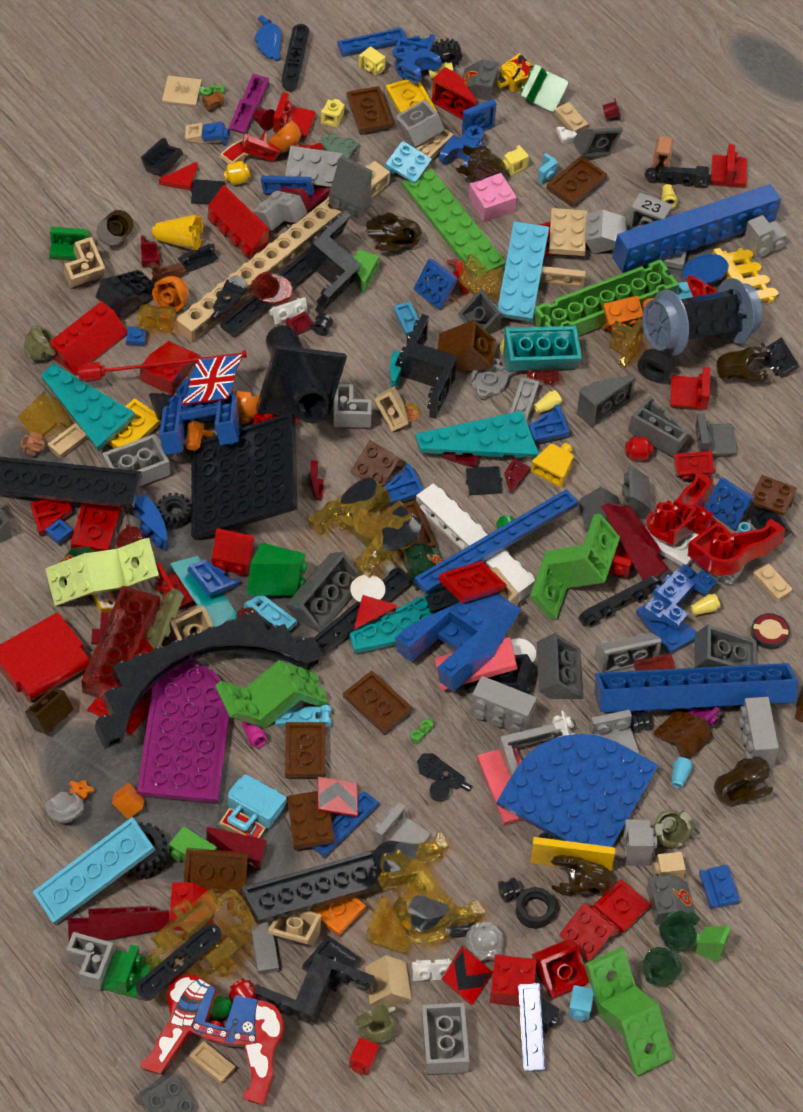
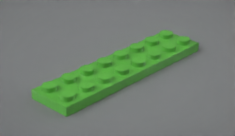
M432 168L423 172L416 183L408 179L402 181L403 189L459 260L463 261V265L475 280L505 268L506 261Z

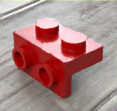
M712 451L674 454L676 477L681 476V480L692 479V476L699 471L707 477H711V474L716 472L715 468L713 469Z

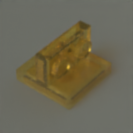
M638 318L633 327L619 321H615L613 324L609 348L621 353L619 365L624 368L627 367L642 344L644 330L641 318Z

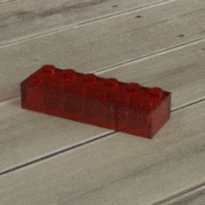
M122 586L81 680L82 693L104 699V693L109 689L118 688L112 677L113 666L119 661H128L133 659L134 656L141 654L147 641V632L150 627H153L156 614L160 610V596Z

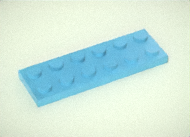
M513 222L498 309L501 311L502 317L532 322L549 227Z
M131 817L35 889L33 894L51 921L57 925L156 849L136 820Z

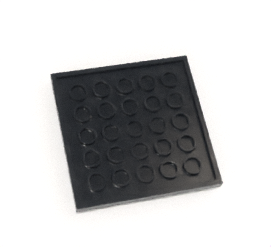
M292 412L239 428V441L234 444L220 445L218 436L201 440L200 448L195 451L191 450V537L194 540L216 534L217 528L228 531L298 510L295 415Z

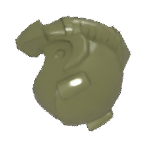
M38 325L31 327L24 342V352L28 359L45 360V352L51 356L56 354L54 348L49 344V341L55 338L49 330Z
M672 809L661 812L653 824L654 834L657 836L658 842L662 846L677 848L684 845L693 831L690 815L685 810L680 813Z
M392 1003L381 1004L357 1016L354 1024L358 1027L360 1035L373 1043L386 1042L394 1036L396 1031L391 1012L395 1011V1006Z

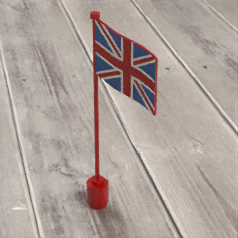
M243 350L242 353L107 369L100 362L86 363L78 366V376L80 381L92 382L103 380L106 372L197 362L182 405L227 400L230 396L237 368L242 357L247 358V352Z

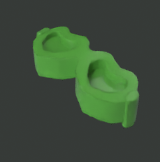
M225 85L199 88V95L202 97L210 96L217 90L223 94Z
M432 718L422 721L420 730L412 731L411 741L413 744H419L424 739V735H428L430 730L433 729Z

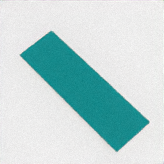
M199 556L170 563L196 604L205 606L213 626L222 625L229 619L235 620L240 618L223 592L208 597L187 571L189 565L201 561Z

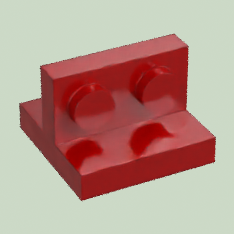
M728 144L726 156L712 154L710 185L745 188L747 158L738 157V152H735V145Z

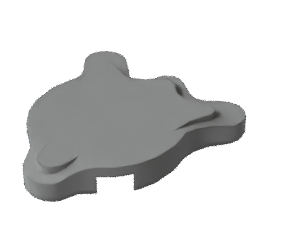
M495 358L492 369L473 370L471 385L476 391L478 398L487 399L502 393L507 386L508 379L517 374L518 371H506L505 366H500V360Z

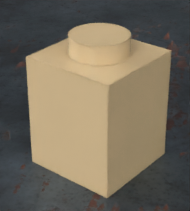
M682 852L658 854L656 862L653 863L654 874L658 876L671 875L683 880L686 869Z

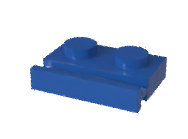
M728 865L699 871L710 910L714 907L721 908L739 904L740 899Z

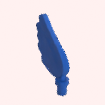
M260 15L258 20L262 23L263 27L255 35L257 48L261 50V53L267 59H273L277 62L280 60L281 30L277 25L271 24L272 21Z

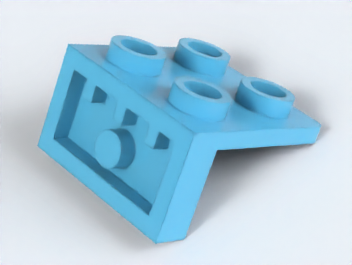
M402 141L388 159L384 168L390 171V174L396 172L409 181L416 183L431 162V158Z

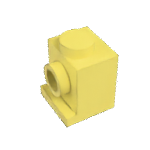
M370 46L359 55V68L362 69L364 67L368 72L376 76L385 69V56Z
M328 99L324 109L321 110V123L337 128L344 115V104L338 99L333 101Z
M520 145L516 146V150L504 155L505 171L512 176L528 168L529 155Z

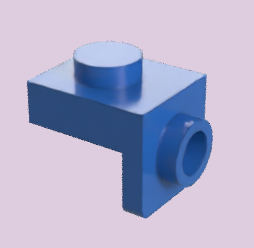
M224 122L203 124L202 139L204 142L221 140L223 146L227 145L230 131L226 128Z

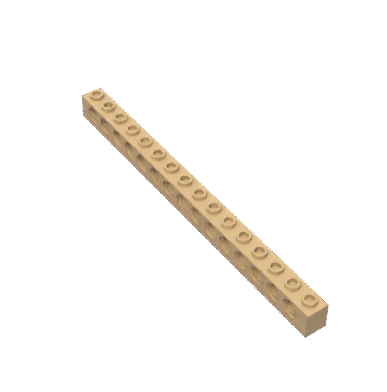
M376 161L365 166L372 170L371 198L390 183V171ZM328 196L324 202L319 203L314 210L307 213L299 222L294 223L289 230L281 233L274 242L269 243L260 253H256L250 261L244 263L240 269L229 275L227 279L235 275L245 278L247 292L225 314H220L217 320L210 317L214 312L213 305L226 280L219 283L210 293H206L200 301L194 303L190 309L177 317V331L189 341L194 342L303 254L311 246V240L316 235L319 237L323 228L326 225L330 226L336 215H342L344 212L329 205Z

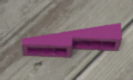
M252 74L243 99L239 101L229 130L246 134L253 120L254 112L259 108L270 86L269 78Z

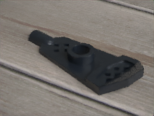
M235 275L226 280L213 305L214 312L210 316L211 318L217 320L220 314H225L247 292L245 278Z
M422 753L417 760L420 775L435 781H444L449 787L456 790L462 788L469 792L473 787L465 782V777L443 762L434 753ZM448 771L449 774L445 776L442 772Z

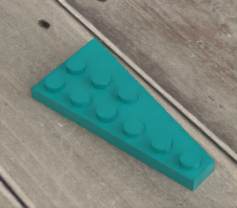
M54 363L41 374L44 383L56 395L58 401L66 408L68 414L78 427L84 431L86 437L94 444L98 452L136 418L135 412L84 381H80L79 378Z
M522 411L415 434V440L420 453L443 454L444 452H455L456 455L473 453L476 456L496 457L514 455L515 458H522V456L536 458L539 455Z
M445 586L440 589L437 588L428 595L437 593L447 588H445ZM420 596L396 609V612L390 615L386 614L377 622L369 623L350 633L354 654L396 646L395 637L406 627L435 614L434 612L430 613L425 596Z

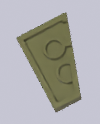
M172 588L166 594L164 605L157 612L153 627H150L147 632L146 640L153 649L163 647L161 644L164 637H168L170 634V620L176 618L184 596L177 589Z

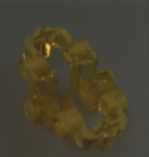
M210 889L192 904L187 898L178 903L172 909L177 919L170 921L151 937L156 947L146 955V962L150 967L149 972L162 962L159 958L161 954L166 953L176 944L188 940L214 918L213 913L222 907L225 901L228 902V912L232 916H238L241 922L222 934L219 944L199 960L207 961L210 967L202 969L199 963L196 962L181 976L193 974L204 979L216 970L222 977L233 971L237 964L232 957L239 952V948L249 941L250 938L245 930L255 921L243 897L233 889L223 891L219 895L213 889ZM182 907H183L184 910L186 911L185 914H184L183 911L181 910ZM179 926L185 933L178 936L172 928Z

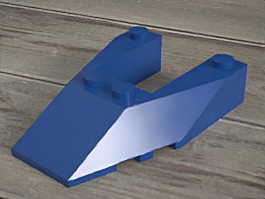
M191 378L185 379L176 390L177 395L172 396L169 400L170 404L163 408L159 436L164 454L175 455L183 452L186 425L191 420L199 422L215 421L220 445H231L238 442L239 420L236 394L231 391L227 400L182 405L187 395Z
M498 593L465 603H456L406 627L395 637L397 652L412 662L437 639L442 640L456 651L437 667L439 682L454 692L495 656L499 644H502L506 632L509 628L511 629L521 610Z

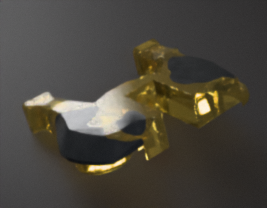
M366 477L357 481L338 499L327 502L321 510L307 516L309 525L320 535H323L327 527L333 522H336L334 524L336 527L340 526V531L354 532L357 540L367 546V549L361 552V556L357 557L355 562L357 568L368 578L373 576L375 565L384 560L393 559L392 555L397 549L411 547L422 528V521L408 511L400 500L379 517L375 515L378 510L391 500L387 489L382 487L372 477Z
M437 833L431 842L414 844L393 840L386 841L380 844L372 855L374 864L381 872L378 881L383 890L410 885L407 892L398 897L392 908L407 934L405 937L412 943H430L446 937L466 935L471 926L481 922L485 916V911L478 899L472 900L464 907H459L455 903L450 904V901L453 900L452 897H446L440 892L438 879L427 864L436 861L437 858H443L449 849V845L442 833Z

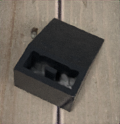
M135 270L102 279L95 297L114 310L118 317L133 314L153 299L152 289L155 287V282L150 280L142 271Z

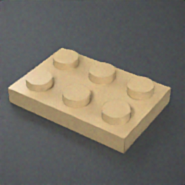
M551 209L549 253L585 256L586 210Z

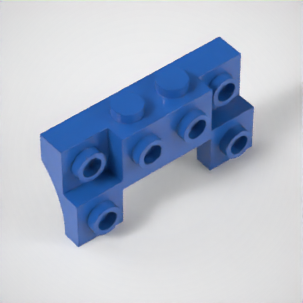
M683 564L672 575L668 574L665 577L662 586L658 585L652 593L654 597L644 607L641 614L650 621H661L677 629L679 624L688 615L679 605L687 598L691 590L694 589L706 596L710 589L716 585L717 580L703 570L697 573Z

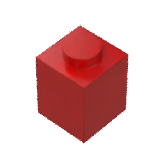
M359 1037L349 1058V1068L355 1073L369 1075L379 1054V1045Z

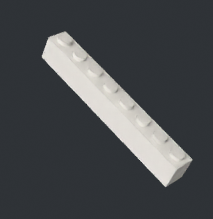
M434 483L416 495V502L421 512L461 550L488 535L484 532L481 525L476 524L467 512H463L457 503L448 498L445 492ZM506 549L483 561L491 570L494 567L500 570L519 593L518 602L531 594L535 583L534 576L523 569L520 562L514 560Z

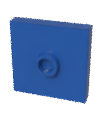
M494 99L463 111L462 135L468 127L474 125L481 127L483 131L495 127L496 102Z

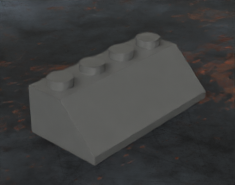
M344 552L330 553L285 606L296 620L320 633L352 597L351 584L361 574Z

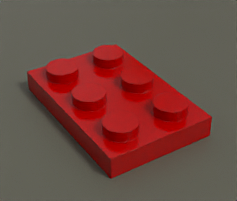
M82 503L70 543L71 548L87 546L96 552L110 550L122 507Z
M482 561L440 573L438 580L461 603L503 591L506 586Z

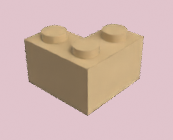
M92 237L75 242L74 253L77 260L64 265V275L70 288L104 277L105 266Z

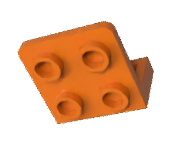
M634 296L603 304L607 323L602 326V330L613 332L623 325L625 328H629L639 323L643 315L639 297Z

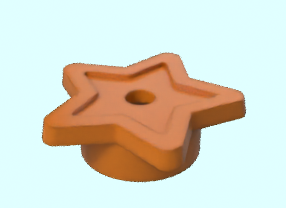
M86 780L80 782L70 781L69 783L72 787L69 793L72 794L74 792L80 799H85L88 793L94 792V788L88 786Z

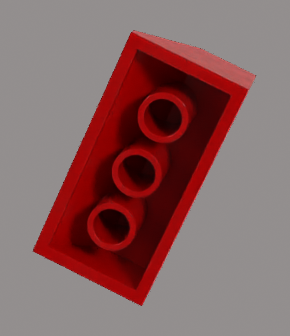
M223 185L208 206V220L211 224L216 225L221 234L226 235L231 243L241 250L245 257L247 256L251 260L256 253H260L269 244V228Z
M101 301L49 341V344L56 353L54 356L50 355V357L76 376L78 375V366L93 363L127 336V330L114 310Z

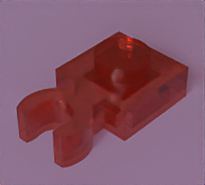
M527 370V378L532 380L540 379L544 380V383L552 384L555 381H559V370Z

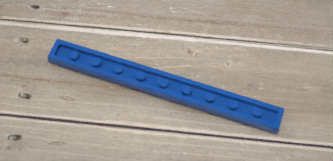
M566 489L416 576L414 582L427 595L443 585L438 580L440 573L487 560L577 507L579 501Z

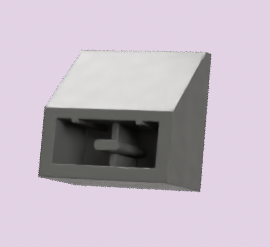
M628 466V472L624 473V484H622V496L625 499L623 500V505L631 506L639 519H647L651 511L649 477L635 467Z

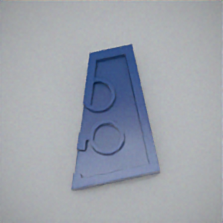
M646 605L636 610L637 616L648 630L661 639V646L668 655L695 642V633L697 631L684 622H681L678 628L675 629L667 623L650 621L641 613Z

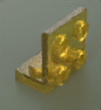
M469 254L459 281L473 295L482 288L490 299L498 296L502 286L505 268L502 266L489 271L473 254Z
M45 391L18 415L29 434L32 431L41 435L42 438L56 425H63L69 428L74 424L57 398Z
M381 896L367 929V942L405 955L416 928L412 925L409 914L391 909L389 898Z

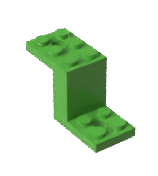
M594 514L584 545L545 552L530 597L550 620L557 619L567 588L605 583L620 536L601 514Z
M280 660L246 688L220 681L215 685L231 718L264 728L271 725L300 700L317 706L329 704L326 698V691L321 687L318 681L319 677L314 671Z
M620 947L586 963L585 967L600 1018L623 1036L633 1073L638 1076L673 1059L659 1004L635 986L625 949ZM614 970L613 977L607 980L608 972ZM652 1043V1048L645 1052L646 1045Z

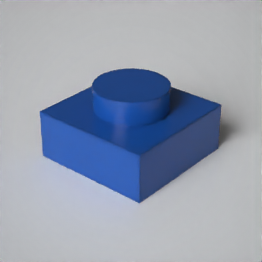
M128 326L126 345L145 347L147 328Z
M61 519L45 529L46 534L58 545L73 535V530Z

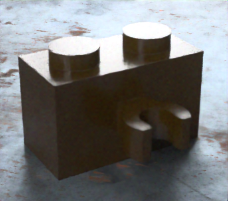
M52 687L40 699H37L32 706H29L25 714L35 731L47 734L59 722L66 719L74 708L65 691Z

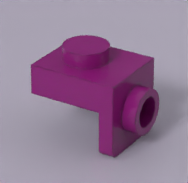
M717 706L713 710L711 708L693 707L688 712L705 718L709 727L716 725L720 718V709Z

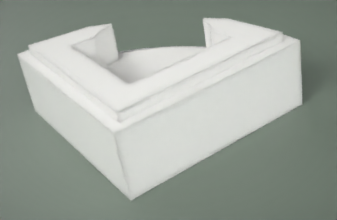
M556 127L557 135L562 144L574 141L577 135L575 131L567 130L565 127Z

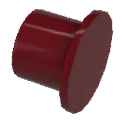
M614 98V102L602 105L606 120L619 117V120L621 119L616 98Z
M260 107L254 112L253 119L259 123L261 129L270 130L273 127L275 110H266Z

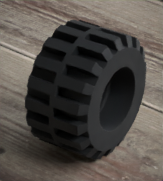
M138 822L140 828L156 850L127 872L130 877L135 875L137 879H141V877L145 876V879H148L150 875L156 876L158 870L162 871L164 865L167 864V839L163 831L159 832V827L156 825L152 827L151 823L143 825V822Z

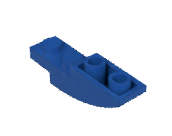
M145 493L140 497L137 496L134 508L130 509L136 518L140 520L139 528L144 535H148L155 546L167 551V532L159 510Z

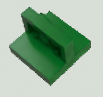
M51 227L49 258L66 261L77 260L74 253V244L89 238L90 231L80 228Z
M130 945L128 953L115 950L102 986L103 990L141 1000L136 991L137 983L155 968L156 960L142 957L139 953V946Z

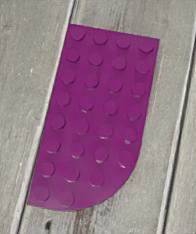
M190 660L172 669L153 684L137 793L140 796L218 803L229 714L215 686L221 679L213 670H209L197 660Z

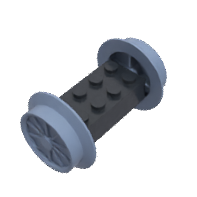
M728 278L720 284L717 293L680 299L671 290L658 292L653 300L646 303L642 315V324L646 339L654 349L658 351L663 350L666 354L675 356L683 352L690 339L724 333L734 343L745 342L752 333L759 329L763 311L760 297L753 286L742 283L735 278Z

